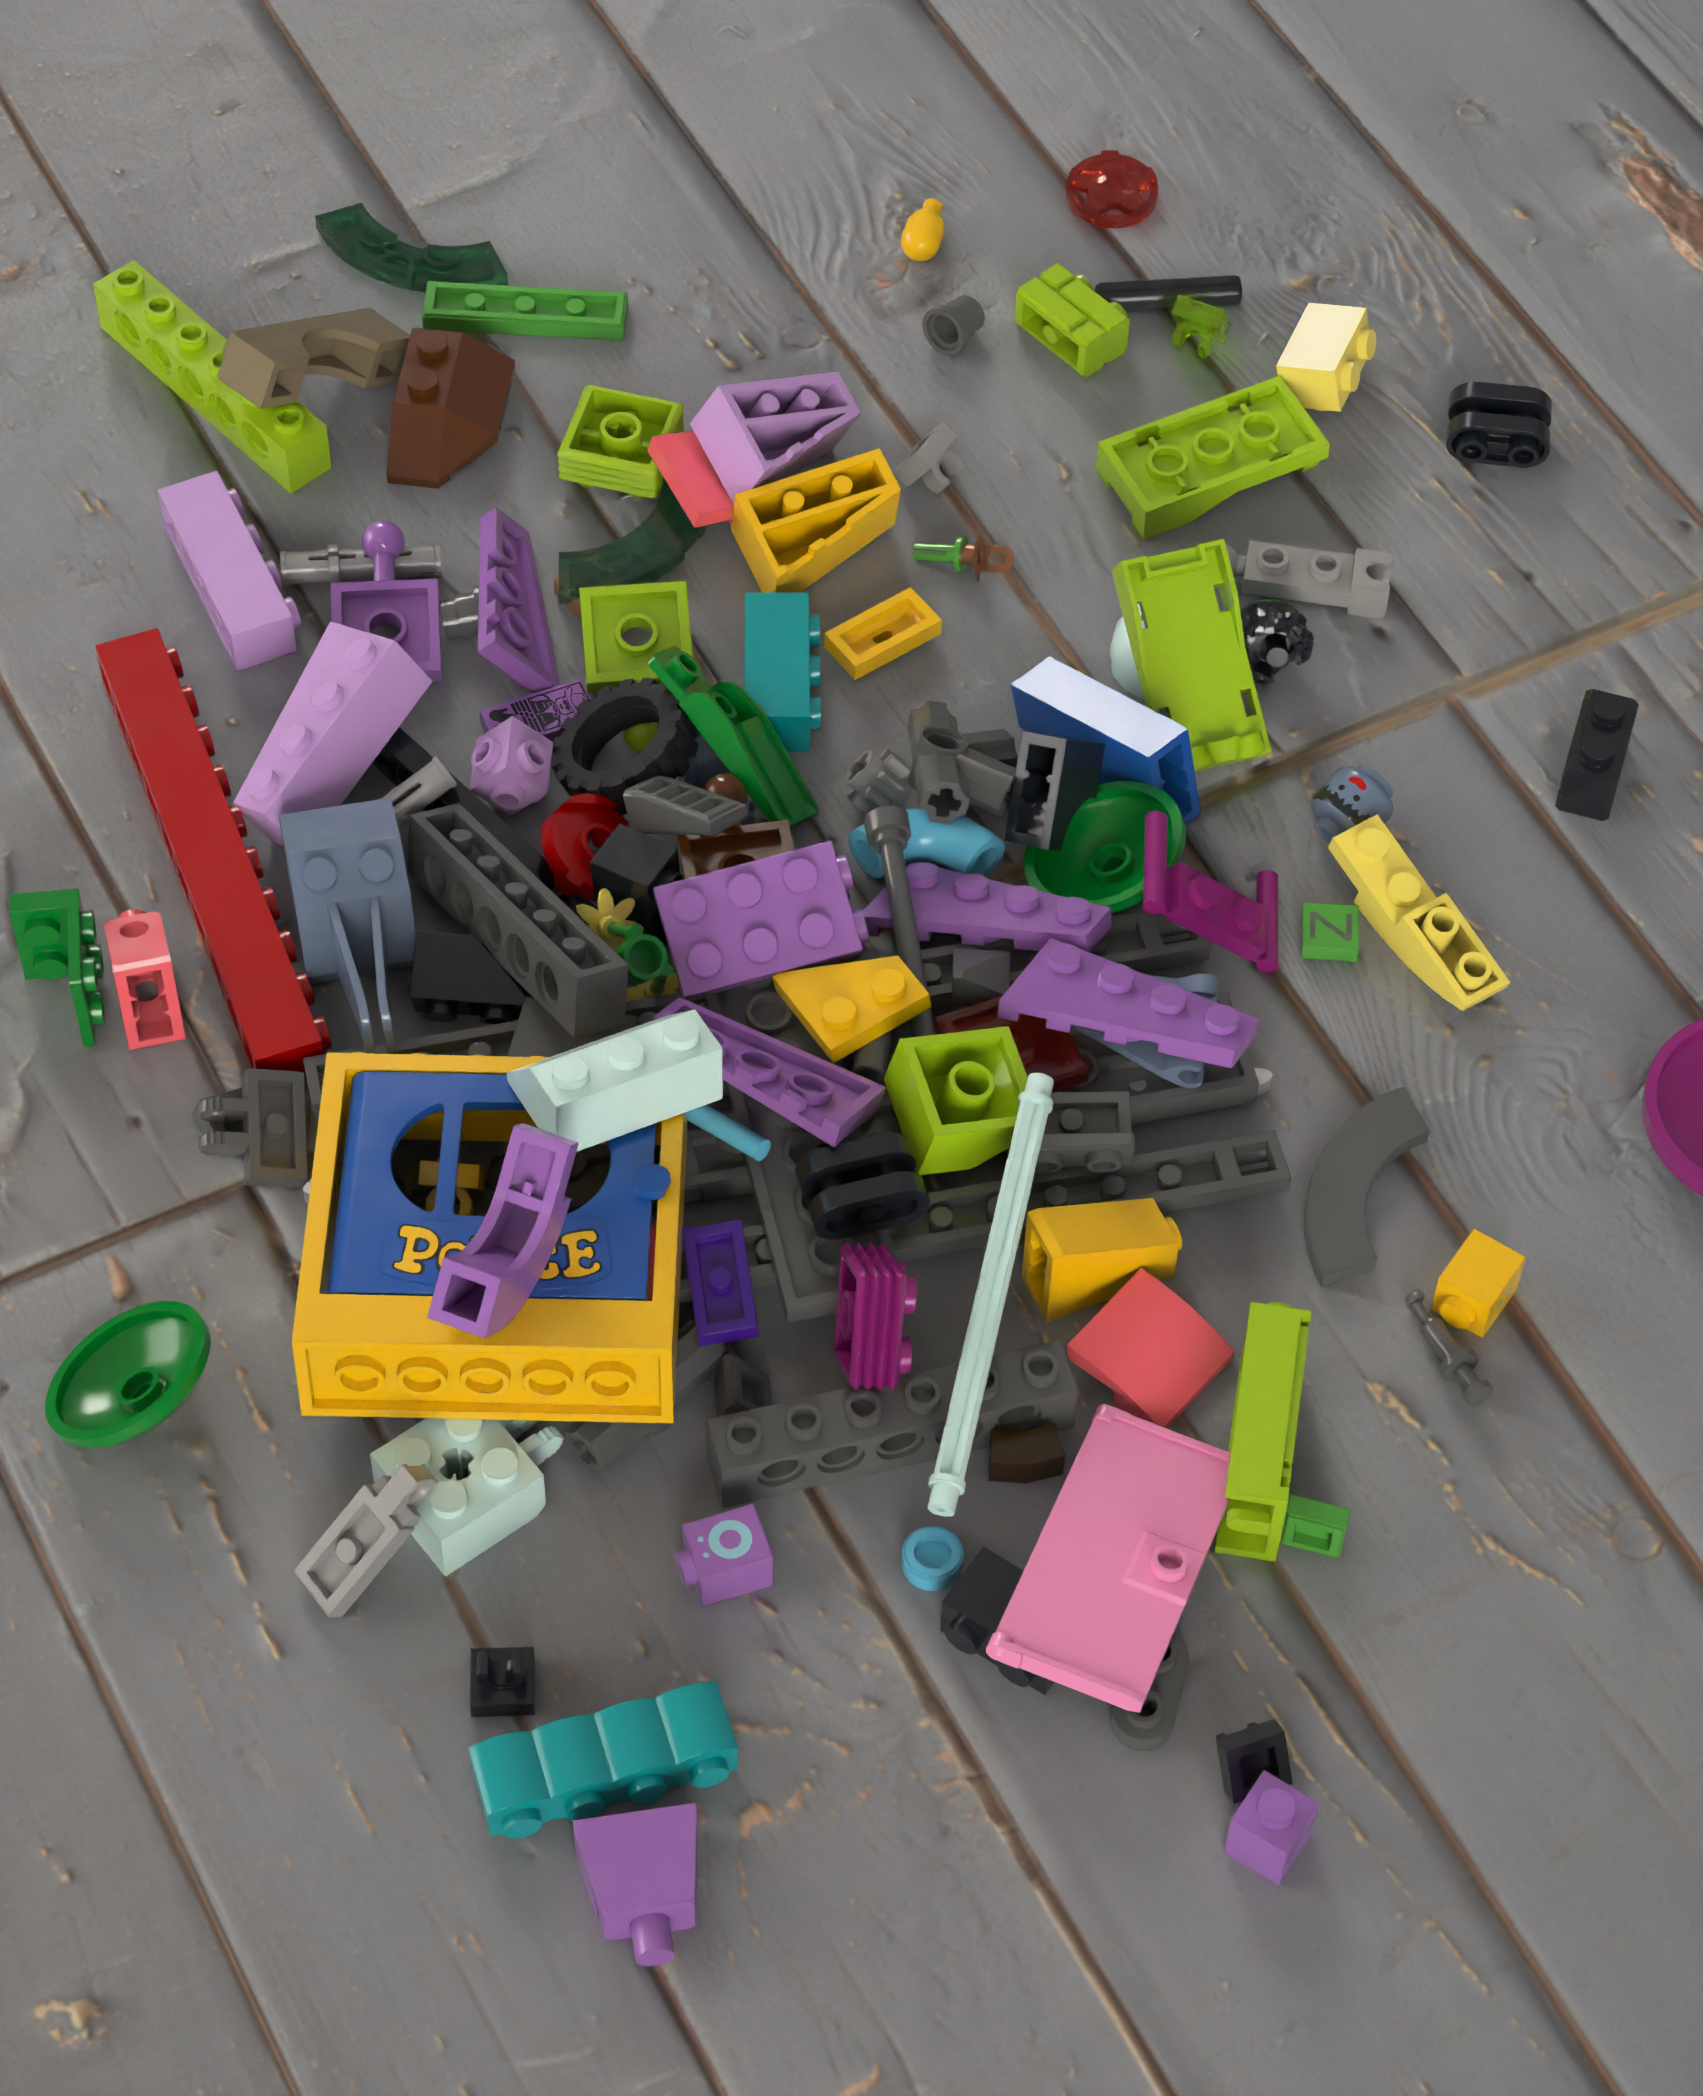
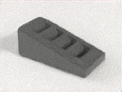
M655 775L626 789L623 794L630 828L643 834L713 836L745 820L749 816L746 804L666 776Z

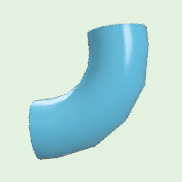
M922 808L905 809L908 812L911 828V837L907 841L906 849L903 850L905 864L910 862H929L952 871L965 874H980L987 877L998 866L1005 850L1004 842L989 829L964 815L954 818L948 825L930 822L929 815ZM863 824L850 832L848 837L849 848L859 867L871 877L880 879L884 876L881 854L875 852L874 847L868 844Z

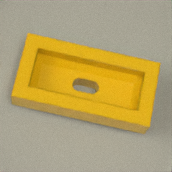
M909 587L825 632L824 648L854 680H857L942 633V619Z

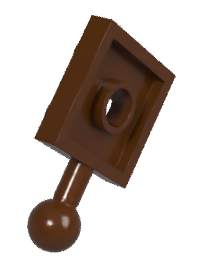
M722 773L715 775L704 787V790L746 804V787L738 777L732 774ZM789 820L742 825L741 821L713 836L677 835V847L683 879L795 850Z

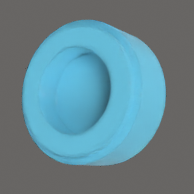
M925 1526L913 1531L906 1538L902 1547L901 1567L905 1577L914 1586L927 1591H939L950 1587L958 1580L963 1569L964 1550L962 1543L953 1532L939 1526Z

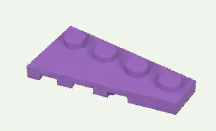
M496 507L480 517L478 653L507 673L518 687H526L531 692L536 693L558 686L560 682L529 531Z
M910 862L906 866L917 932L921 941H929L932 935L931 932L960 934L962 944L984 946L985 943L1006 938L1013 939L1015 949L1040 951L1050 938H1054L1090 952L1112 927L1111 908L1089 903L1083 898H1067L1038 891L1036 888L1027 885L1016 886L994 881L980 874H965L939 868L929 862ZM887 887L862 911L868 936L879 937L881 928L894 929Z
M1054 938L1049 939L1000 998L997 1015L998 1018L1018 1022L1020 1013L1047 1019L1046 1028L1070 1033L1072 1025L1104 1031L1103 1041L1122 1045L1139 1040L1156 1043L1158 1053L1232 1068L1256 1037L1259 1020L1256 1017L1235 1010L1231 1006L1217 1003L1184 990L1177 985L1166 983L1133 970L1126 965L1115 963Z
M681 997L654 1016V1020L667 1015L695 1009L722 1046L723 1080L833 1147H836L881 1107L886 1090L885 1086Z

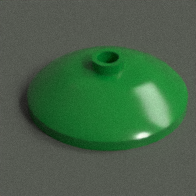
M1114 781L1099 784L1097 797L1086 800L1073 816L1065 834L1061 851L1045 850L1031 846L1026 847L1024 872L1029 886L1036 888L1038 891L1067 898H1083L1089 903L1110 907L1111 913L1119 912L1143 900L1145 816L1153 811L1163 812L1167 815V867L1171 868L1179 862L1186 842V826L1177 804L1166 792L1147 783Z
M157 1301L127 1310L99 1326L71 1351L51 1381L45 1401V1414L50 1427L60 1439L72 1446L102 1448L126 1443L160 1425L188 1399L204 1373L211 1346V1335L206 1322L194 1308L185 1303Z

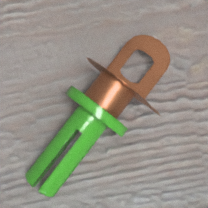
M982 535L977 537L975 545L969 544L966 536H959L955 545L916 542L913 546L915 550L946 552V555L913 552L914 560L954 563V568L958 573H964L967 565L973 566L978 583L981 571L1005 573L1012 568L1015 561L1011 548L985 545ZM991 552L1005 553L1004 564H989V554Z

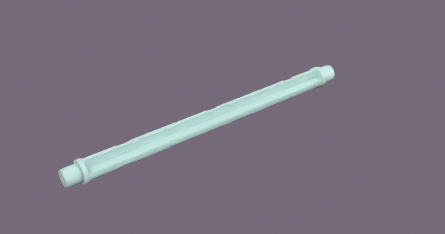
M1043 1073L1029 1074L1025 1091L1020 1093L1017 1101L1019 1110L955 1379L948 1416L934 1474H931L928 1482L931 1494L927 1508L931 1513L939 1516L950 1517L955 1514L959 1495H963L966 1488L964 1478L1047 1117L1051 1113L1054 1104L1051 1099L1054 1080Z

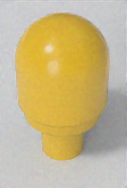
M926 199L922 209L915 211L907 219L901 236V247L905 255L911 260L918 262L927 261L933 258L939 250L945 228L944 221L940 217L943 205L936 199Z

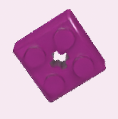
M846 1242L841 1247L833 1354L850 1385L855 1390L861 1385L867 1390L875 1385L881 1391L887 1385L893 1391L899 1385V1374L909 1373L911 1368V1339L909 1336L902 1335L904 1314H913L915 1311L917 1296L915 1277H906L905 1262L896 1261L883 1243L876 1249L872 1243L866 1248L860 1243L852 1248Z

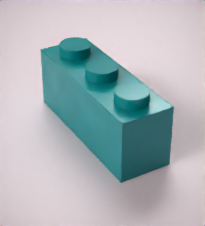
M745 592L744 690L765 711L787 751H810V729H821V697H810V688H820V655H810L809 647H820V614H809V592Z

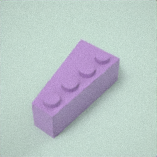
M330 621L233 803L273 843L284 846L279 815L340 806L433 681L395 640Z

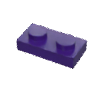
M742 1220L682 1229L700 1347L760 1337Z

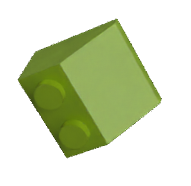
M1009 1026L902 1038L899 1040L884 1076V1082L902 1134L908 1139L913 1151L917 1174L927 1175L972 1169L1011 1146L1019 1110L1017 1101L1020 1093L1025 1091L1028 1077Z

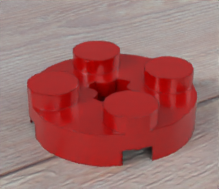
M590 793L571 796L541 826V842L545 860L554 873L553 879L556 888L567 897L581 896L584 899L597 902L594 897L590 861L595 856V853L588 846L589 839H592L595 847L601 848L619 823L630 828L629 819L626 820L620 813L613 810L618 804L605 796Z

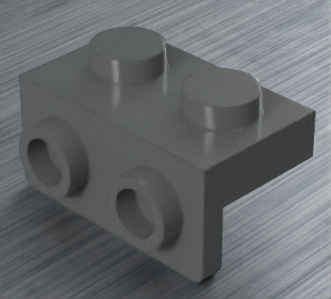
M1129 1091L1051 1093V1099L1054 1104L1051 1113L1047 1117L1035 1173H1054L1063 1167L1087 1166V1169L1092 1172L1106 1173L1116 1171L1122 1166H1131L1135 1149V1134L1131 1133Z

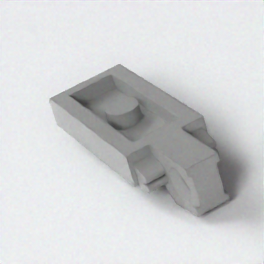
M402 1464L392 1478L390 1475H383L374 1484H364L295 1568L294 1573L329 1618L344 1616L415 1530L414 1526L418 1524L422 1517L416 1508L426 1502L439 1483L425 1464L420 1466Z

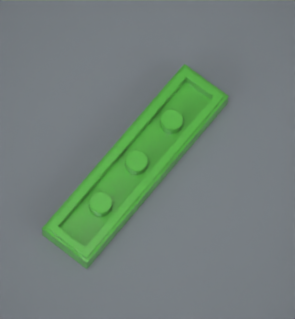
M428 281L422 313L423 328L459 332L624 341L628 311V292Z

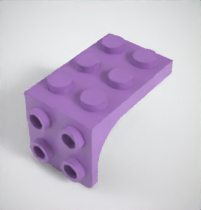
M827 841L654 887L655 901L683 999L691 1000L773 978L772 976L780 972L849 963L861 955L865 947L864 943L869 941V936L861 909L851 910L849 904V888L853 887V880L845 854L836 856L832 841Z

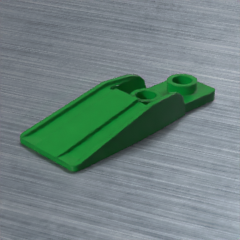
M676 646L655 653L647 661L648 666L679 701L680 707L732 775L738 777L744 783L747 794L770 822L789 820V825L792 827L818 813V806L767 714L742 687L731 681H721L711 686L702 676L698 662L690 654L681 651Z

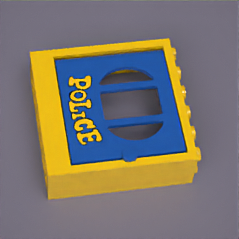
M327 1052L292 1333V1349L301 1416L674 1423L687 1156V1112L600 1143L607 1145L611 1158L610 1170L603 1186L585 1205L566 1214L550 1259L529 1298L507 1326L496 1334L484 1339L427 1318L443 1258L463 1250L476 1235L485 1216L454 1214L461 1141L509 1142L513 1126L520 1123L538 1128L507 1082L506 1072L549 1057ZM401 1139L441 1140L435 1208L431 1212H426L409 1201L394 1181L391 1164L395 1149ZM655 1145H661L660 1165L654 1164ZM658 1199L652 1301H647L652 1200Z

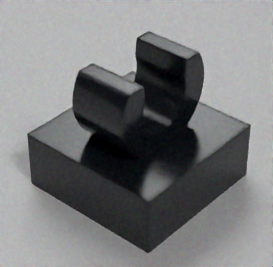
M534 1647L471 1648V1717L535 1715Z
M1275 1719L1260 1724L1255 1722L1249 1723L1246 1729L1228 1735L1225 1733L1216 1735L1224 1792L1234 1804L1243 1802L1263 1770L1288 1785L1293 1784L1285 1731Z

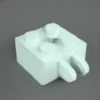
M425 1418L370 1454L374 1483L383 1475H390L392 1478L402 1464H407L408 1466L425 1464L439 1483L426 1502L416 1508L422 1517L418 1524L414 1526L415 1530L411 1535L446 1577L536 1518L545 1507L544 1474L537 1466L544 1462L546 1458H550L551 1455L556 1453L560 1449L561 1444H563L564 1438L555 1426L545 1427L537 1434L534 1433L518 1444L515 1439L521 1436L523 1432L528 1431L538 1421Z

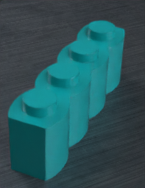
M717 1681L682 1686L656 1698H642L622 1702L593 1715L587 1714L562 1718L544 1724L532 1731H520L495 1736L469 1747L471 1770L490 1836L505 1835L511 1839L530 1836L540 1830L542 1824L552 1819L568 1818L570 1821L595 1818L604 1811L606 1806L614 1802L631 1801V1803L636 1805L649 1804L661 1799L668 1789L676 1785L693 1784L697 1788L711 1787L723 1782L730 1772L738 1769V1746Z

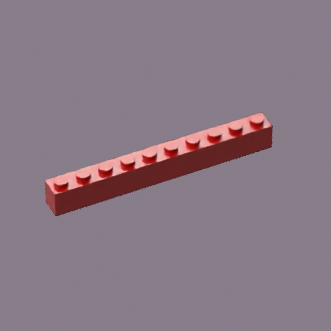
M158 628L97 644L95 649L102 683L250 1068L304 1072V1080H306L303 1058L323 1055L324 1050L332 1048L328 1028L322 1015L312 1017L308 1006L314 1005L315 1002L306 973L295 974L291 963L297 962L293 940L288 929L282 931L277 929L275 921L280 920V912L272 888L261 889L258 879L264 878V873L255 846L247 848L244 846L242 838L247 837V829L242 812L236 805L228 806L225 798L231 796L228 778L223 765L213 766L209 758L215 756V750L207 725L197 726L194 718L199 716V709L191 685L181 687L178 680L184 677L176 647H165Z

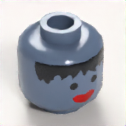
M1364 765L1359 766L1357 769L1350 766L1338 769L1312 799L1311 809L1317 819L1314 829L1322 839L1330 844L1333 837L1377 814L1385 824L1393 813V804L1390 799L1393 791L1390 785L1376 771Z

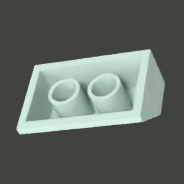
M695 1009L667 1015L506 1072L507 1082L536 1126L544 1131L579 1142L577 1152L723 1099L722 1046Z

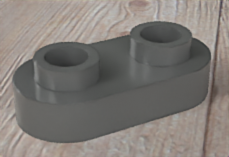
M1175 1633L1165 1653L1168 1659L1161 1662L1144 1703L1145 1706L1150 1707L1154 1711V1714L1142 1717L1133 1711H1127L1115 1705L1112 1706L1110 1723L1113 1734L1120 1743L1130 1749L1137 1751L1157 1749L1165 1744L1172 1734L1189 1664L1188 1648L1185 1642Z

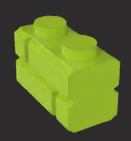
M1056 263L1042 272L1040 278L1034 277L1020 286L1016 292L1014 322L1084 378L1100 370L1105 362L1109 364L1125 353L1128 345L1130 319L1126 311L1120 304L1116 302L1109 303L1093 291L1090 282L1080 274L1074 276L1062 265Z

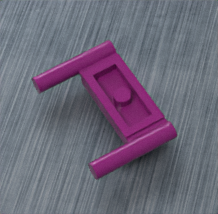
M1159 811L1148 813L1145 816L1143 910L1151 915L1163 914L1164 918L1250 962H1256V968L1261 972L1269 973L1277 970L1278 874L1272 870H1263L1256 875V901L1181 862L1169 868L1167 867L1168 817Z

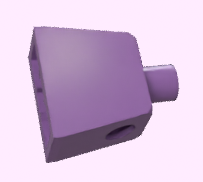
M696 1803L574 1820L573 1832L576 1858L604 1939L612 1941L632 1938L635 1961L641 1966H658L671 1961L675 1956L671 1932L690 1929L696 1924L698 1848Z

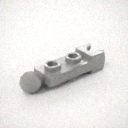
M1249 540L1247 556L1238 555L1232 546L1226 544L1234 577H1244L1241 593L1346 607L1348 615L1383 618L1386 614L1390 593L1389 581L1394 556L1391 553L1357 548L1354 555Z

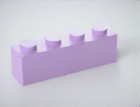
M218 471L158 489L163 526L236 671L297 652L294 629L301 627L299 612L292 597L283 599L280 593L282 583L272 560L264 562L261 556L263 554V547L254 524L246 526L242 520L245 514L236 489L227 490Z

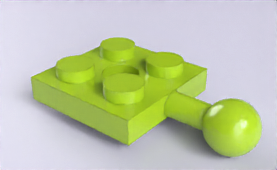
M686 581L579 588L588 693H596L607 686L613 689L619 686L620 681L632 678L635 682H641L642 678H653L659 685L662 681L648 666L647 661L655 653L672 646L678 647L681 651L693 657ZM631 628H643L652 636L646 644L641 646L629 645L622 639L623 634ZM659 723L637 724L624 730L623 736L627 746L641 753L655 736Z

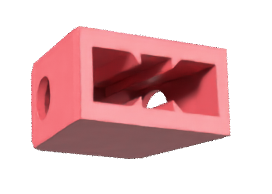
M131 909L122 912L117 919L108 920L103 925L129 1050L186 1039L161 914L155 911L145 913L138 909ZM142 982H154L158 996L150 1001L138 1000L136 986Z

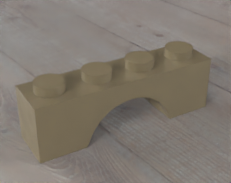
M371 308L231 331L223 349V359L217 378L260 409L296 402L305 374L336 377L365 389L397 383L410 335Z

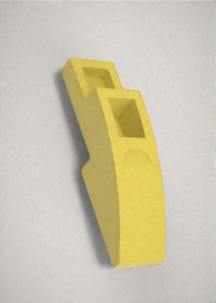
M1378 814L1332 838L1328 849L1359 891L1353 902L1355 905H1359V910L1380 937L1427 986L1461 1011H1465L1508 987L1510 984L1509 979L1449 895L1444 893L1436 897Z

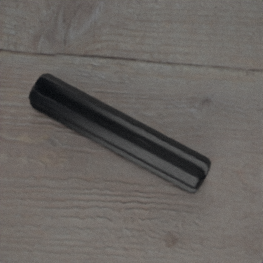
M1237 275L1100 282L1095 285L1094 289L1107 302L1120 304L1126 312L1231 306L1240 304L1242 299V284L1240 277Z

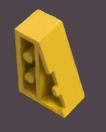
M880 448L735 494L731 531L762 592H802L895 525L901 488Z

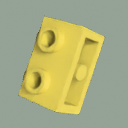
M1308 303L1276 365L1277 375H1281L1304 408L1317 411L1341 412L1350 392L1357 390L1360 372L1366 360L1373 358L1376 349L1375 330L1369 328L1367 308Z

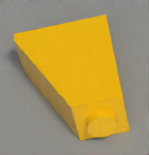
M1154 1198L1037 1208L1027 1212L1021 1277L1047 1323L1112 1299L1140 1268L1159 1281L1175 1276L1178 1250L1182 1249L1181 1234L1175 1221L1170 1216L1164 1218Z

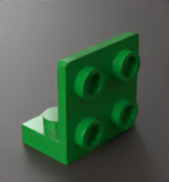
M79 888L9 894V914L25 980H56L69 976V984L83 1046H95V1025L105 1024V1008L102 990H98V978H104V965L101 944H96L97 934L94 911H83Z

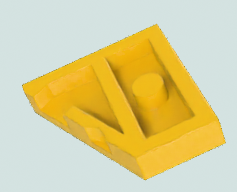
M899 956L785 971L772 976L777 993L833 1064L931 1008L928 991Z

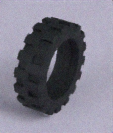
M633 678L620 681L619 686L613 689L610 686L602 688L596 692L598 695L590 702L587 699L575 708L578 712L573 718L567 717L560 727L562 731L561 736L555 737L552 750L555 756L551 758V767L556 772L555 776L570 796L585 793L605 796L618 804L613 810L621 815H625L627 811L623 794L626 789L655 775L676 779L678 776L683 777L690 768L689 758L695 757L698 751V744L695 738L699 737V731L680 707L679 701L663 682L658 685L653 678H642L641 682H635ZM659 723L653 739L631 761L612 770L591 771L595 757L605 744L621 731L637 724Z

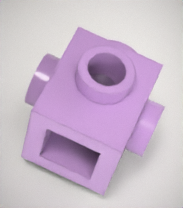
M511 716L476 738L475 749L471 757L472 773L469 790L509 816L532 803L540 801L547 794L551 782L549 775L553 742Z

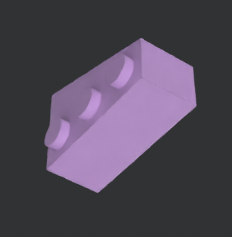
M839 372L719 385L690 422V426L734 505L735 494L787 478L830 452L860 416L861 412Z

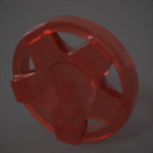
M1115 150L1102 151L1100 155H1095L1081 161L1071 169L1067 179L1066 199L1071 210L1082 220L1098 227L1118 229L1136 225L1145 220L1153 212L1157 204L1158 182L1153 169L1132 157L1121 155ZM1149 189L1150 196L1145 202L1140 193ZM1075 190L1087 195L1084 204L1077 197ZM1110 210H1118L1123 214L1107 215L1106 213Z

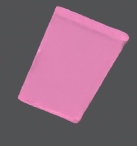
M1102 1404L1097 1407L1091 1420L1092 1424L998 1628L991 1636L986 1647V1653L992 1659L1014 1668L1026 1670L1127 1711L1140 1713L1230 1502V1499L1224 1498L1230 1452L1135 1417L1126 1411Z

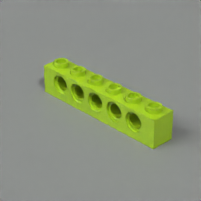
M135 260L130 261L93 283L100 327L289 493H294L332 468L327 425L298 400L293 403L260 409L219 380L217 375L223 359V349L228 340Z

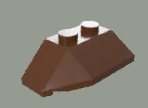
M412 328L392 406L387 483L439 489L450 480L451 474L468 466L496 444L499 439L515 372V360L475 333Z

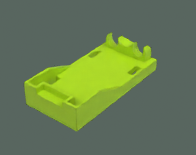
M1281 375L1097 442L1096 471L1106 486H1112L1132 515L1133 526L1142 539L1146 540L1191 523L1236 492L1300 468L1302 473L1317 467L1320 461L1329 457L1330 443Z
M1215 540L1198 544L1196 547L1119 562L1111 571L1145 705L1159 713V710L1166 709L1169 719L1188 728L1195 772L1261 758L1271 754L1272 750L1245 648L1238 591L1225 540ZM1215 588L1219 589L1224 609L1222 612L1219 610ZM1137 604L1140 605V609H1141V613H1142L1141 615H1140L1139 608H1138V605H1137ZM1141 621H1144L1145 629H1142ZM1243 692H1245L1251 715L1248 717L1246 716L1241 696Z

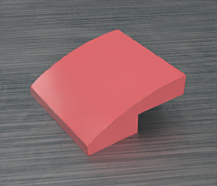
M679 432L653 436L647 451L694 528L727 520L731 525L733 503L695 433Z
M1140 1268L1067 1344L1066 1356L1068 1360L1113 1390V1404L1131 1413L1135 1417L1168 1429L1234 1358V1350L1188 1303L1157 1278Z

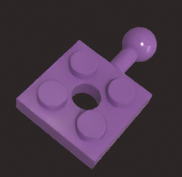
M386 520L376 521L367 527L362 538L363 549L367 556L373 560L374 581L330 583L331 622L371 634L375 628L383 624H391L398 627L401 631L392 640H395L433 682L442 681L438 579L395 580V559L401 555L404 549L405 538L403 532L395 523Z

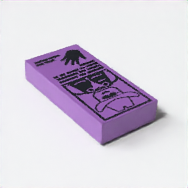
M580 678L479 710L480 723L486 733L513 716L553 742L555 737L561 736L562 731L560 727L567 717L573 718L578 712L575 708L587 699L590 702L592 699Z

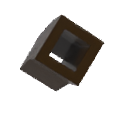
M1054 1424L1025 1431L991 1430L988 1481L1030 1483L1063 1475L1065 1454Z

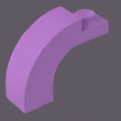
M524 1123L513 1126L498 1184L489 1210L470 1243L460 1252L443 1258L427 1318L484 1339L501 1331L521 1310L541 1277L561 1232L571 1198L564 1195L579 1142Z

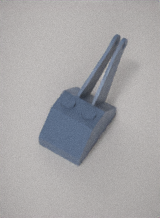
M385 798L279 815L303 963L309 983L314 985L341 980L362 1036L365 1052L375 1054L367 1002L359 977L376 975L377 997L386 1052H396L391 1023L389 972L413 969L416 931L401 837L392 799Z

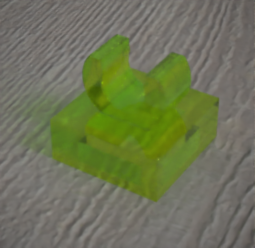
M1178 295L1171 313L1177 325L1172 335L1173 346L1176 350L1181 351L1185 339L1191 335H1197L1201 337V342L1197 349L1198 356L1206 359L1212 351V339L1223 343L1226 340L1231 327L1227 312L1224 309Z

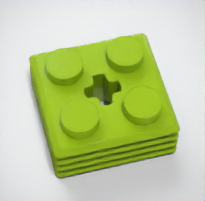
M586 385L557 453L559 457L558 470L560 471L558 477L562 480L576 482L584 487L596 486L628 493L630 496L637 498H657L665 479L647 450L653 436L684 431V405L678 402L610 388Z

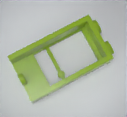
M1270 1302L1267 1304L1250 1303L1239 1365L1228 1447L1230 1459L1224 1498L1230 1499V1502L1217 1530L1215 1553L1276 1562L1289 1499V1484L1311 1310L1294 1308L1283 1302Z

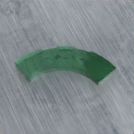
M363 203L315 216L316 229L335 254L359 272L383 283L425 293L428 281L508 285L507 272L490 241L462 246L427 244L424 248L412 246L399 241L398 234L377 222L366 210Z
M663 478V487L656 507L649 517L635 530L614 542L600 547L573 552H559V604L572 603V600L580 599L579 588L638 584L648 578L652 581L659 579L685 559V553L697 539L702 538L708 525L694 528Z

